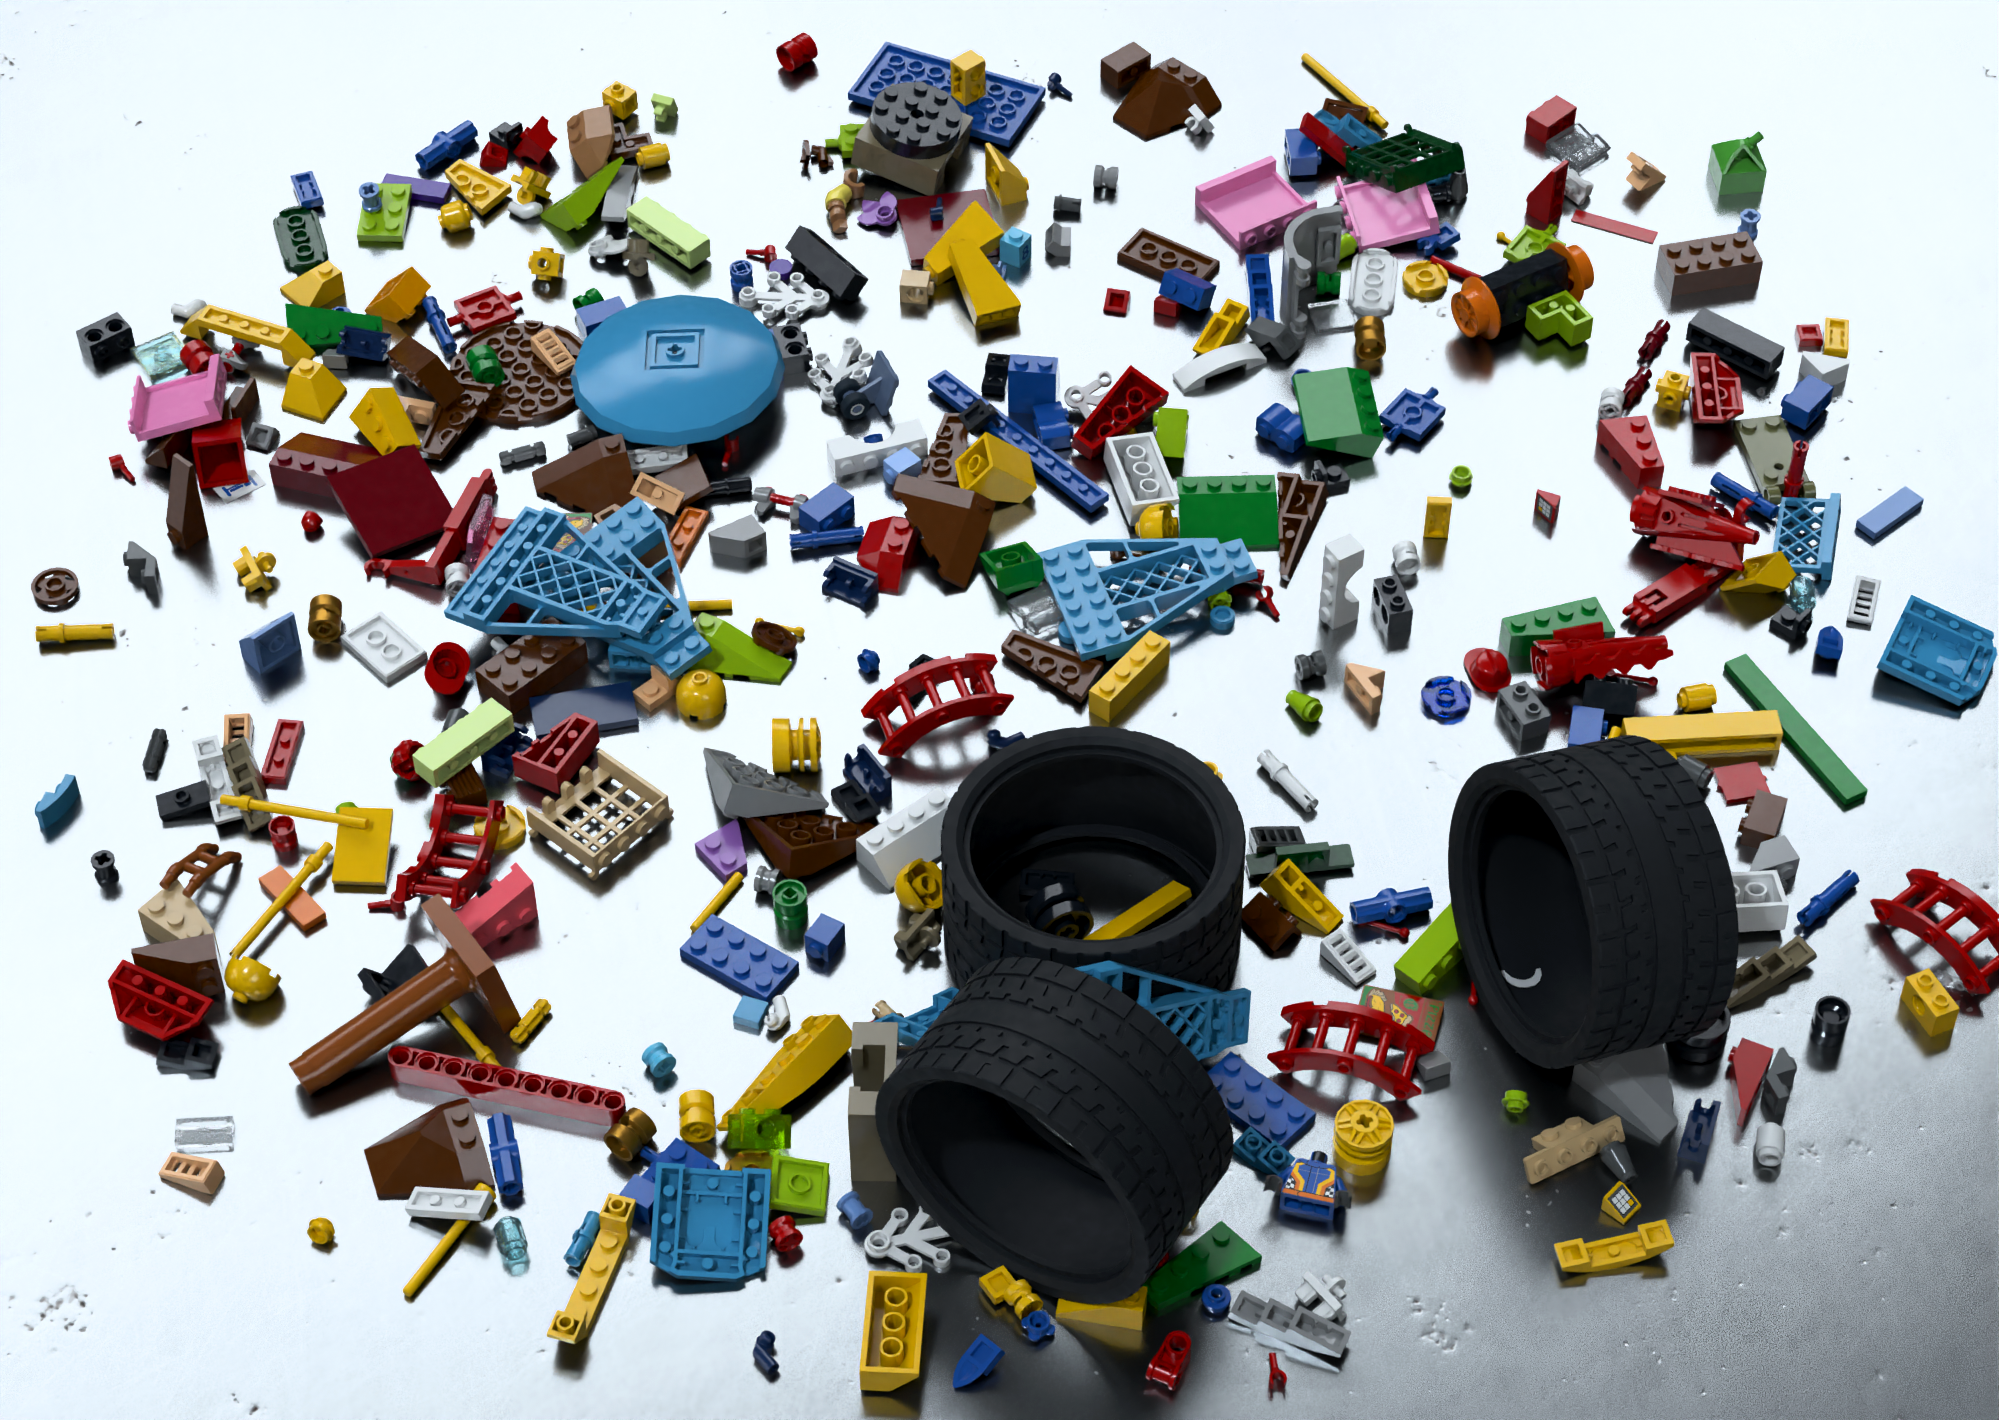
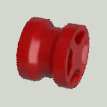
M791 1216L777 1218L768 1227V1233L772 1239L776 1240L775 1246L780 1252H788L795 1249L803 1240V1235L799 1229L795 1228L796 1222Z

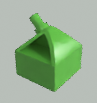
M1758 131L1753 136L1746 137L1745 139H1735L1711 145L1708 167L1719 195L1763 192L1767 169L1757 146V143L1764 139L1761 132Z

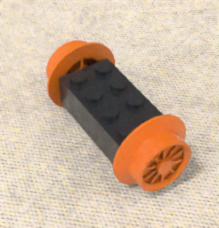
M1559 242L1551 243L1543 252L1482 277L1472 276L1466 278L1462 283L1461 291L1453 294L1451 298L1453 318L1458 328L1466 336L1474 337L1480 335L1488 340L1494 339L1498 336L1502 327L1526 318L1528 305L1564 290H1567L1580 302L1584 296V290L1591 288L1594 283L1593 266L1588 255L1581 247L1577 245L1566 247Z

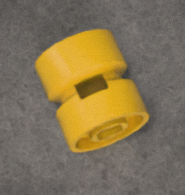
M700 1089L689 1090L681 1094L678 1099L679 1133L681 1138L693 1143L705 1142L713 1138L716 1133L714 1096L710 1092Z

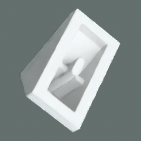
M1803 351L1799 372L1805 378L1810 374L1833 386L1846 380L1850 360Z

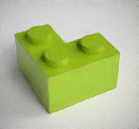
M1564 290L1528 305L1525 327L1538 341L1559 333L1570 346H1574L1591 338L1594 317L1567 290Z
M1159 407L1158 412H1154L1153 426L1157 427L1155 439L1162 456L1185 458L1190 410Z

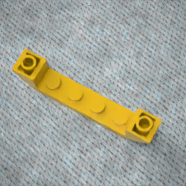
M210 304L193 314L180 329L181 334L200 340L210 329L280 350L283 364L290 367H295L302 357L313 360L316 356L315 351L291 328Z
M612 1193L608 1194L599 1214L601 1229L565 1311H556L548 1329L547 1337L576 1344L588 1336L629 1242L636 1199Z

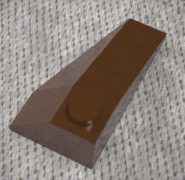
M176 453L172 458L166 514L167 536L174 545L178 544L187 550L206 537L208 530L194 466Z

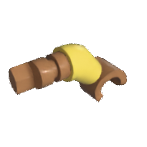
M855 168L846 170L843 175L842 184L830 190L825 198V208L829 212L830 222L835 233H843L848 229L845 209L849 200L864 196L865 184L862 182L857 183L858 170Z

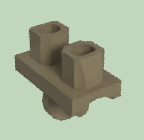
M627 239L628 249L621 252V258L629 260L628 270L632 275L643 276L648 271L647 260H655V253L649 252V240Z
M927 908L923 914L914 913L909 918L908 924L910 928L908 931L899 930L893 937L897 948L904 950L907 959L912 961L927 946L937 947L941 943L939 933L942 928L935 919V910Z

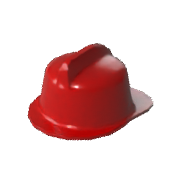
M443 642L437 645L432 651L424 670L425 680L429 687L443 695H451L458 692L469 671V655L462 646L454 642Z
M1482 647L1472 649L1465 654L1464 665L1476 687L1485 692L1498 693L1499 689L1510 685L1512 679L1507 659L1502 653Z

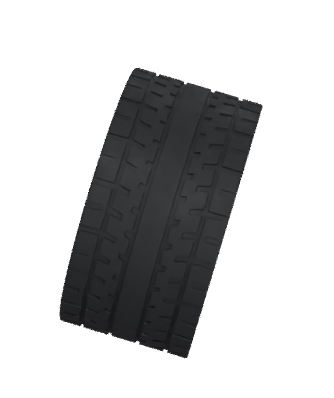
M1083 726L1046 731L1016 741L989 756V759L981 762L967 775L959 785L958 791L953 794L948 804V809L945 812L941 830L944 947L949 967L959 987L962 988L973 973L992 961L1011 957H1028L1044 961L1048 960L1072 968L1104 961H1113L1223 992L1227 986V981L1231 979L1240 952L1246 852L1244 822L1232 793L1229 792L1225 783L1218 775L1214 774L1210 767L1183 748H1179L1164 739L1123 728ZM1099 836L1131 841L1160 852L1181 866L1194 879L1202 892L1179 915L1151 930L1122 938L1083 940L1052 935L1020 922L1002 910L983 888L1002 866L1027 850L1066 838ZM1123 972L1122 993L1136 1001L1139 994L1140 976ZM1152 980L1151 998L1181 992L1184 988ZM1193 1012L1187 1018L1190 1022L1193 1018ZM1173 1013L1165 1024L1169 1027L1177 1015Z
M1624 735L1489 763L1471 774L1458 795L1450 825L1448 879L1451 906L1462 954L1472 982L1487 1013L1507 1042L1530 1062L1548 1069H1560L1694 1037L1712 1027L1728 1003L1727 1000L1730 998L1736 975L1739 946L1736 896L1729 862L1716 823L1699 789L1679 762L1663 747L1655 742H1651L1647 738L1636 735ZM1537 968H1541L1542 976L1539 983L1535 986L1519 988L1508 983L1500 971L1505 970L1511 977L1525 980L1531 978Z
M1011 957L999 959L982 966L973 973L882 1084L875 1105L878 1135L890 1164L917 1203L945 1232L994 1269L1004 1265L1016 1281L1025 1279L1034 1290L1078 1303L1108 1304L1124 1300L1135 1294L1144 1285L1187 1224L1229 1168L1233 1156V1131L1222 1097L1206 1070L1185 1044L1153 1014L1116 988L1080 970L1037 958ZM1038 1119H1040V1120L1043 1121L1045 1124H1047L1049 1127H1051L1053 1130H1055L1059 1135H1061V1136H1062L1065 1140H1067L1070 1144L1066 1143L1064 1140H1062L1060 1137H1058L1056 1134H1054V1133H1053L1051 1130H1049L1045 1125H1043Z

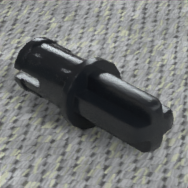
M725 477L723 480L710 481L713 491L705 495V497L724 494L730 496L729 493L751 491L752 480L750 477L727 479Z

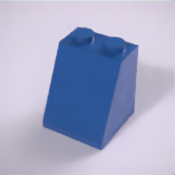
M1010 354L1008 367V412L1032 414V405L1058 402L1060 389L1059 358Z

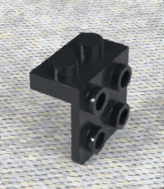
M407 944L382 973L363 967L357 976L363 984V990L376 1003L423 971L428 965L416 947Z

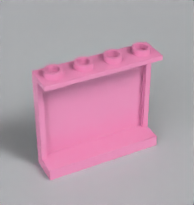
M1272 155L1195 187V205L1239 250L1285 232L1289 224L1297 216L1317 208L1316 199L1307 203L1276 172V159Z
M1336 176L1338 186L1334 187L1337 200L1341 199L1339 205L1343 209L1342 215L1346 214L1344 217L1347 230H1352L1349 234L1356 240L1359 253L1368 248H1382L1440 233L1438 215L1426 183L1394 193L1367 181L1343 186L1340 176Z
M220 354L210 356L208 371L145 387L141 375L137 376L136 384L133 386L134 396L131 397L132 408L129 409L130 420L127 421L130 433L135 434L138 442L222 420L227 371Z

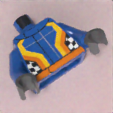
M1314 1151L1311 1154L1310 1160L1296 1159L1293 1166L1287 1167L1277 1176L1267 1175L1263 1191L1272 1190L1277 1196H1279L1281 1191L1279 1209L1333 1220L1334 1208L1346 1206L1347 1209H1351L1352 1193L1347 1190L1343 1179L1336 1176V1167L1327 1164L1328 1156L1324 1152Z

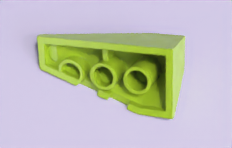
M622 156L588 179L589 181L572 190V193L550 206L540 214L541 218L566 232L574 227L576 230H579L588 223L586 219L594 213L624 162Z
M701 612L694 622L697 632L710 644L712 652L688 668L691 671L708 669L713 672L724 673L725 677L733 678V675L736 674L748 676L751 680L780 683L792 667L791 661L781 655H776L773 651L763 646H757L751 636L723 619Z

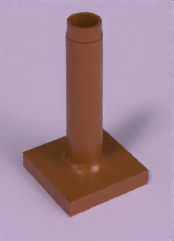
M439 893L420 906L444 951V955L288 1063L309 1095L323 1086L326 1087L467 993H473L504 1034L520 1022L521 1017L495 964Z

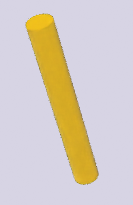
M735 872L691 924L690 929L693 932L711 914H715L744 879L741 873Z

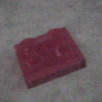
M483 493L469 525L465 561L474 563L481 552L491 525L490 521H492L495 513V507L492 506V495Z

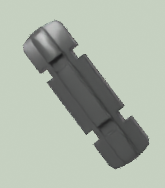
M543 441L533 443V446L528 444L513 448L511 452L505 450L499 453V461L502 466L512 464L511 461L517 463L532 459L534 455L537 457L546 454V447Z
M155 728L152 732L145 753L146 757L142 762L143 771L146 773H154L157 770L158 762L164 749L163 744H165L167 739L166 730L163 728Z

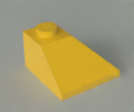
M985 143V179L999 204L1005 206L1027 200V190H1029L1028 179L1023 177L1020 170L992 144Z
M327 260L281 286L280 291L296 305L319 308L344 294L345 286L342 271Z
M302 357L289 374L281 408L324 422L345 395L347 388L322 363Z
M1778 551L1746 559L1743 562L1745 566L1744 571L1735 570L1720 586V589L1729 592L1769 593L1777 591L1779 593L1790 586V582L1796 576V573L1783 552Z

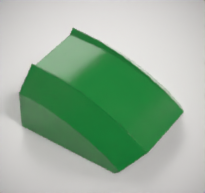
M1026 541L979 553L982 564L993 584L998 590L1008 596L1016 591L1031 587L1037 588L1045 577L1042 558Z

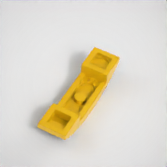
M1664 1219L1638 1225V1232L1584 1243L1582 1238L1556 1243L1554 1244V1249L1562 1271L1595 1272L1619 1268L1649 1259L1672 1248L1675 1243L1667 1221Z

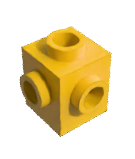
M615 81L602 91L603 106H611L613 115L624 120L638 109L637 91L629 86Z
M540 247V251L533 250V254L529 256L528 268L531 269L530 274L537 275L538 280L551 281V277L563 278L565 255L554 253V248Z
M1666 370L1663 379L1659 378L1656 384L1655 392L1659 393L1656 406L1680 412L1684 400H1688L1692 387L1688 386L1690 376Z

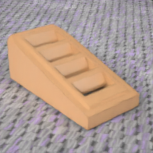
M547 328L530 338L531 350L557 376L573 369L576 360L551 329Z
M225 714L223 747L239 739H232V736L244 735L251 746L253 735V718L251 714ZM244 727V730H233V728Z
M171 1152L158 1175L160 1178L194 1190L213 1194L223 1179L225 1171L218 1160ZM181 1163L177 1172H175L174 1170L176 1169L177 1165Z

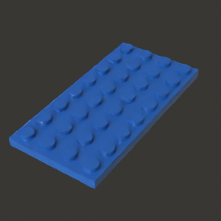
M886 41L848 91V100L872 107L875 98L882 90L891 86L892 83L899 84L905 82H924L946 91L951 96L950 60ZM985 70V96L967 106H964L954 97L952 98L958 104L961 112L974 117L970 136L1010 147L1046 95V87Z

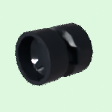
M1825 996L1816 1002L1809 1029L1810 1037L1815 1043L1823 1047H1835L1844 1041L1851 1014L1848 1003L1836 996Z

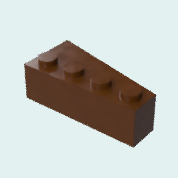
M409 335L387 352V355L391 358L389 364L392 368L423 390L443 409L465 392V389L438 355Z

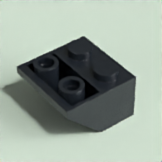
M1590 674V678L1584 677L1582 706L1604 709V713L1634 716L1638 685L1632 683L1633 679L1616 676V681L1606 680V675L1603 679H1598L1593 674Z

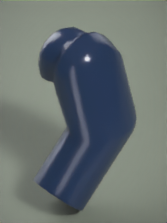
M993 729L987 733V743L993 748L1002 749L1024 739L1025 735L1020 731L1011 736L1003 737L999 730Z
M764 1330L757 1337L752 1354L767 1374L771 1375L779 1368L778 1362L771 1356L776 1338L773 1332Z

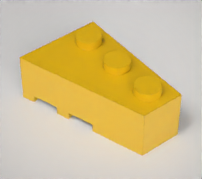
M394 387L369 388L349 416L350 420L382 456L413 444L419 449L421 447L420 440Z

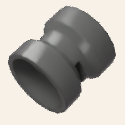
M1321 650L1313 651L1311 655L1307 656L1305 654L1295 655V670L1300 680L1308 679L1311 675H1326L1327 665Z

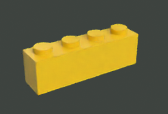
M1149 630L1089 690V711L1110 722L1169 663L1170 641Z

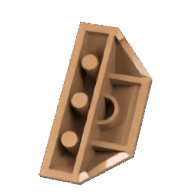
M609 105L582 110L566 122L569 151L587 179L608 164L606 160L611 153L615 139L612 107Z

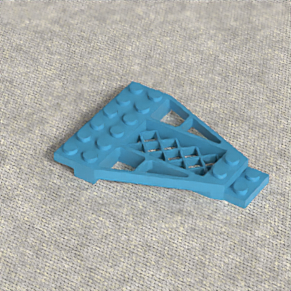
M638 496L584 534L621 571L631 573L630 579L637 581L647 590L651 591L652 587L658 594L666 596L670 606L663 609L649 628L651 631L645 634L642 639L628 634H624V638H595L642 656L647 662L658 666L671 681L712 652L710 644L697 632L670 540V534L665 523ZM576 540L559 553L576 558L583 549V546ZM665 540L669 555L651 568L644 567L638 559ZM590 555L585 561L607 570L593 555ZM544 563L540 567H538V569L551 565ZM671 566L680 594L678 599H675L656 579L657 576ZM562 571L556 574L557 577H561L572 573ZM639 573L643 579H636L637 574ZM554 574L545 577L539 578L540 582H544L547 580L554 579L555 577ZM588 579L579 580L578 584L582 585L592 581ZM537 580L528 581L524 587L537 584ZM572 582L560 587L561 590L575 587L576 584ZM558 587L544 590L543 594L547 595L558 592ZM593 590L583 593L582 598L596 595L597 591ZM579 595L565 598L564 601L568 603L580 598ZM600 603L593 604L596 607L594 609L601 607ZM550 615L544 616L546 620L551 617ZM662 616H670L663 622H660ZM556 618L557 620H559V621H560L561 623H563V624L574 625V624H571V623H568V622H566V621H563V620H560V619Z
M525 506L444 610V614L447 619L487 634L622 638L624 634H628L642 639L666 607L668 601L666 596L647 590L637 581L630 579L567 520L565 514L547 507L539 511ZM565 533H569L583 546V549L576 558L552 550ZM590 555H593L607 570L585 561ZM542 563L551 565V566H547V567L538 569V567H539ZM567 571L572 574L557 577L556 573ZM554 574V579L544 582L539 580L541 577ZM583 579L592 581L582 585L578 584V581ZM537 580V584L524 587L528 581ZM572 582L576 584L575 587L561 590L560 587ZM558 587V592L547 595L543 594L544 590ZM610 587L614 589L603 593H600L599 591L600 588ZM593 590L597 591L596 595L582 598L583 593ZM579 595V600L568 603L564 601L565 598ZM512 603H518L536 610L526 623L497 622ZM597 603L601 604L600 608L586 611V606ZM550 615L574 625L538 623L544 616Z
M1217 538L1083 539L1037 553L1043 561L1045 580L1081 661L1102 655L1105 656L1106 661L1122 657L1149 630L1155 633L1207 597L1222 593L1233 585L1258 578V571L1241 538L1222 544L1219 543ZM1089 551H1124L1128 560L1097 568ZM1131 551H1157L1140 557H1134ZM1184 563L1192 567L1190 570L1181 568ZM1160 570L1168 573L1166 577L1157 574ZM1177 575L1184 579L1182 582L1173 580V578ZM1136 577L1144 579L1142 584L1133 581ZM1153 582L1160 584V587L1155 589L1149 587V585ZM1112 584L1121 587L1119 591H1115L1109 588ZM1128 589L1136 591L1134 596L1125 593ZM1170 608L1162 614L1159 612L1160 610ZM1153 613L1155 619L1131 635L1126 634L1121 622Z
M1104 961L1074 968L1109 984L1121 992L1123 972L1140 976L1139 994L1136 1002L1153 1014L1165 1026H1167L1165 1023L1171 1015L1175 1013L1177 1016L1168 1028L1176 1035L1183 1024L1187 1026L1178 1038L1185 1046L1191 1038V1045L1187 1048L1198 1061L1215 1056L1228 1047L1248 1043L1251 991L1246 988L1221 992L1214 988L1113 961ZM1152 980L1184 988L1181 992L1151 998ZM1193 1012V1018L1190 1022L1187 1018Z

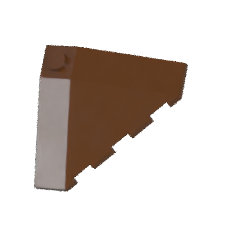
M622 433L597 439L531 472L537 494L545 497L548 493L557 497V503L573 509L575 506L586 510L585 513L593 512V519H595V514L613 504H617L622 508L636 498L630 494L635 481Z
M898 473L891 494L896 501L902 500L907 509L904 512L906 519L909 521L912 529L918 527L924 537L921 544L929 557H936L941 566L937 571L942 579L965 589L991 522L996 502L975 491Z
M807 811L750 818L742 817L775 868L782 870V873L788 879H799L801 876L811 875L856 851V839L875 827L867 821L860 824L843 822V817L823 814L822 818L814 815H807Z

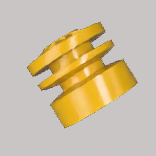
M804 717L799 718L797 729H792L790 718H772L773 773L791 772L792 763L797 760L801 772H805V760H810L811 772H818V765L822 757V745L817 717H810V729L804 728Z
M1367 1099L1354 1100L1340 1108L1334 1121V1135L1332 1139L1333 1159L1340 1168L1350 1174L1365 1176L1381 1171L1388 1164L1391 1155L1394 1122L1387 1108L1378 1102Z

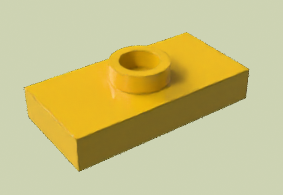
M1825 317L1823 355L1847 358L1849 352V320Z
M1427 496L1423 537L1448 538L1452 497Z

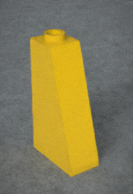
M974 201L924 257L923 271H930V280L934 281L938 286L955 275L947 256L951 243L958 239L967 240L972 238L986 256L1000 247V239L1004 235V231L980 204Z
M958 239L951 243L947 256L974 326L1019 316L1020 300L973 239Z

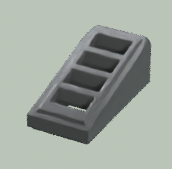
M1258 826L1249 828V842L1253 853L1273 852L1275 847L1306 844L1300 826ZM1295 835L1297 841H1292L1290 836Z

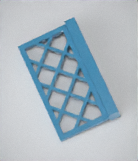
M1831 493L1830 499L1781 497L1773 553L1782 551L1784 556L1792 560L1789 564L1794 572L1821 574L1822 580H1832L1841 516V493ZM1797 506L1799 509L1790 513L1785 507ZM1814 507H1825L1823 511L1817 514L1811 511ZM1804 513L1810 517L1804 522L1797 518ZM1790 521L1796 525L1790 530L1783 526ZM1815 522L1821 526V528L1815 531L1809 528ZM1804 531L1807 536L1798 539L1795 534ZM1789 538L1793 544L1784 547L1781 542ZM1814 539L1819 545L1811 549L1806 544ZM1801 548L1805 552L1797 557L1792 553L1796 549ZM1812 557L1817 561V565L1805 564L1803 561Z

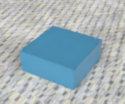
M743 995L733 1014V1022L759 1030L769 1010V1003Z

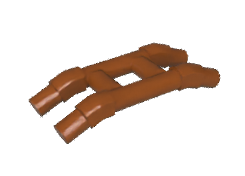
M202 843L179 862L172 864L159 882V885L167 890L183 874V871L190 873L193 876L182 893L185 897L191 898L196 890L200 889L203 883L220 869L229 864L240 862L242 854L240 852L226 851L218 857L212 855L219 852L217 844ZM201 861L209 865L204 868L194 863Z

